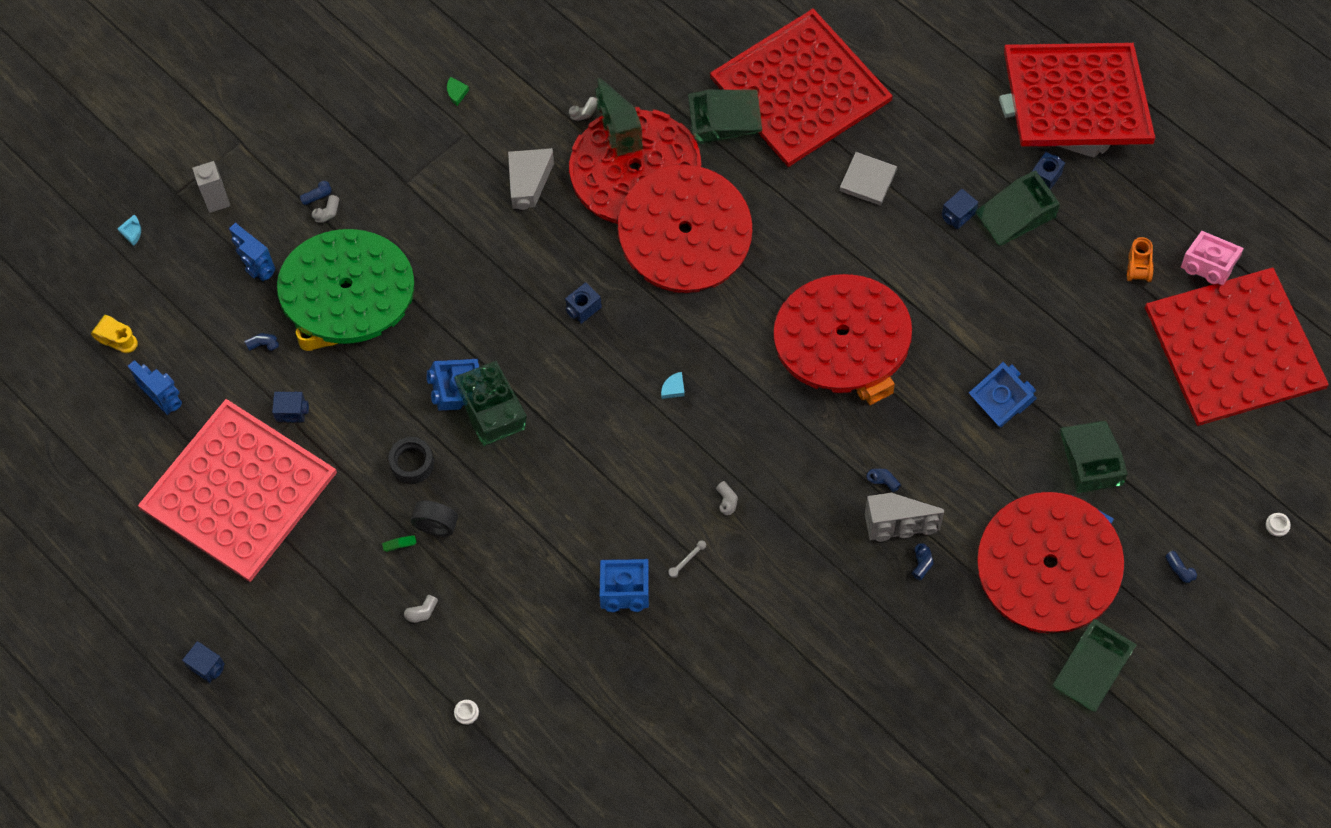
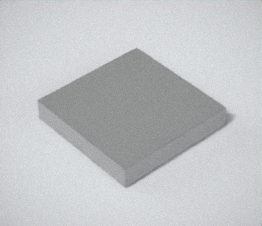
M856 152L842 181L840 191L881 206L896 173L897 166Z

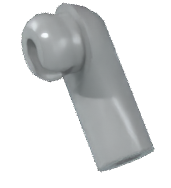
M590 97L584 107L572 106L569 109L571 118L575 121L590 118L599 101L594 97Z
M331 195L328 198L326 208L314 209L312 217L315 221L324 223L335 217L340 199L337 196Z
M723 481L716 487V490L723 497L719 508L723 514L731 515L736 510L738 497L727 483Z

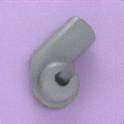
M427 595L422 606L410 607L405 610V619L413 623L428 620L438 599Z

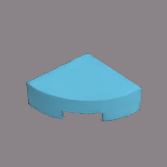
M135 215L117 228L119 233L133 246L140 238L141 225Z
M682 372L673 374L664 382L661 391L662 399L685 396Z

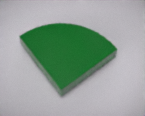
M450 77L447 83V91L451 101L456 106L468 93L469 86Z
M415 535L396 538L384 542L382 545L383 550L388 552L402 547L413 546L417 542Z

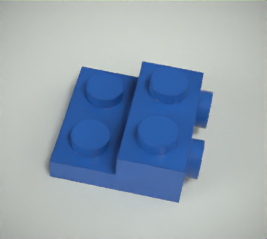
M233 224L229 228L232 235L231 240L237 247V254L246 265V272L253 278L258 277L261 281L268 280L276 270L268 248L238 224Z
M477 359L434 361L427 371V382L433 385L431 400L433 404H437L438 411L461 409L462 405L485 404L487 397Z
M135 360L128 365L138 386L167 415L172 411H176L182 405V401L177 396L180 392L174 386L175 383L168 374L162 375L157 369L151 372L146 365L140 366Z
M1004 362L969 392L1000 428L1014 415L1020 414L1037 399L1034 395L1036 392L1034 387L1028 381L1023 383L1018 378L1021 373L1012 364L1008 367Z
M648 559L600 561L601 609H606L608 612H616L619 608H630L634 612H639L643 608H649Z

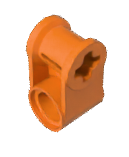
M1137 238L1131 246L1127 281H1132V279L1146 280L1148 283L1152 281L1153 245L1147 238ZM1136 249L1143 250L1145 253H1139Z

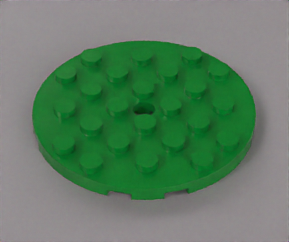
M342 229L316 235L296 247L286 258L280 269L277 291L279 303L285 316L301 332L308 336L314 335L323 338L325 342L356 343L381 335L382 331L390 326L394 327L404 317L405 311L409 304H411L414 295V275L405 254L388 239L368 231ZM344 281L352 284L349 288L341 287L345 283Z

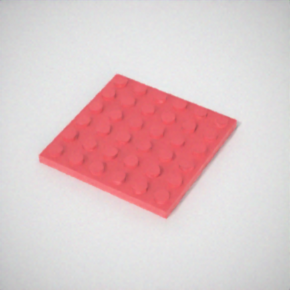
M225 399L140 502L138 507L188 542L251 582L333 479L337 471L323 460Z

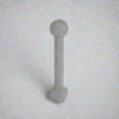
M699 541L697 547L675 568L669 569V576L671 578H676L678 571L696 553L706 548L705 541Z

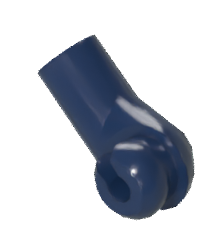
M321 181L318 184V188L300 195V199L304 205H308L329 196L332 188L329 182Z
M260 333L244 341L249 351L265 344L270 351L279 347V343L276 340L278 338L272 334Z
M871 469L866 474V478L870 483L886 484L892 492L897 491L901 487L899 481L887 469Z
M924 543L916 545L914 550L918 565L913 570L912 575L918 580H922L933 565L931 551Z
M1171 551L1166 555L1167 562L1182 582L1190 583L1196 580L1197 573L1195 569H1186L1175 551Z

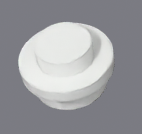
M1274 513L1267 518L1266 529L1274 536H1284L1290 530V521L1286 515Z
M471 700L460 701L454 709L456 720L465 725L473 723L479 715L477 705Z

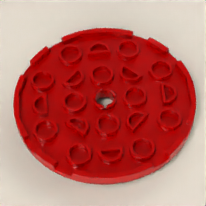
M640 107L623 108L600 116L588 125V128L582 135L579 134L572 147L569 161L570 179L577 197L587 209L604 220L618 224L622 204L629 191L638 181L664 167L674 165L701 167V155L697 142L690 131L682 123L679 124L671 119L670 115L654 109L653 111L640 110ZM632 163H639L641 165L638 171L629 166Z
M674 165L658 169L646 175L629 191L619 214L618 237L626 260L646 281L668 291L693 293L722 284L740 268L751 244L752 220L743 196L723 176L699 166ZM687 223L691 227V231L683 233L680 231L679 226Z
M831 275L803 285L787 298L776 317L774 341L780 361L796 379L816 389L821 387L831 389L832 392L846 393L851 392L852 389L862 387L868 389L885 381L899 369L908 355L912 341V324L909 312L903 301L884 284L858 275ZM837 330H848L849 333L847 335H838Z
M1056 492L1034 493L1009 503L989 522L979 545V579L991 604L1012 623H1017L1039 633H1066L1092 623L1112 604L1122 582L1124 555L1115 529L1097 508L1072 495ZM1045 557L1056 558L1057 565L1053 568L1046 567L1043 560Z

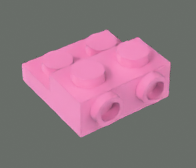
M1201 231L1185 253L1181 268L1185 269L1190 275L1197 274L1206 278L1211 284L1219 283L1224 285L1244 248Z

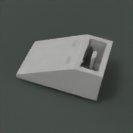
M893 493L867 496L865 519L870 540L881 542L890 539V537L900 536V538H908L917 533L929 535L940 530L944 515V509Z

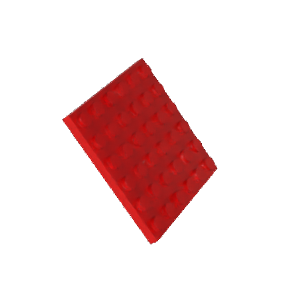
M814 9L806 12L710 73V78L787 167H790L891 102L893 97Z
M1134 43L1005 45L1004 55L1021 146L1154 144L1155 134Z
M1274 268L1227 280L1224 285L1217 283L1150 302L1145 306V310L1197 426L1326 389L1329 385Z

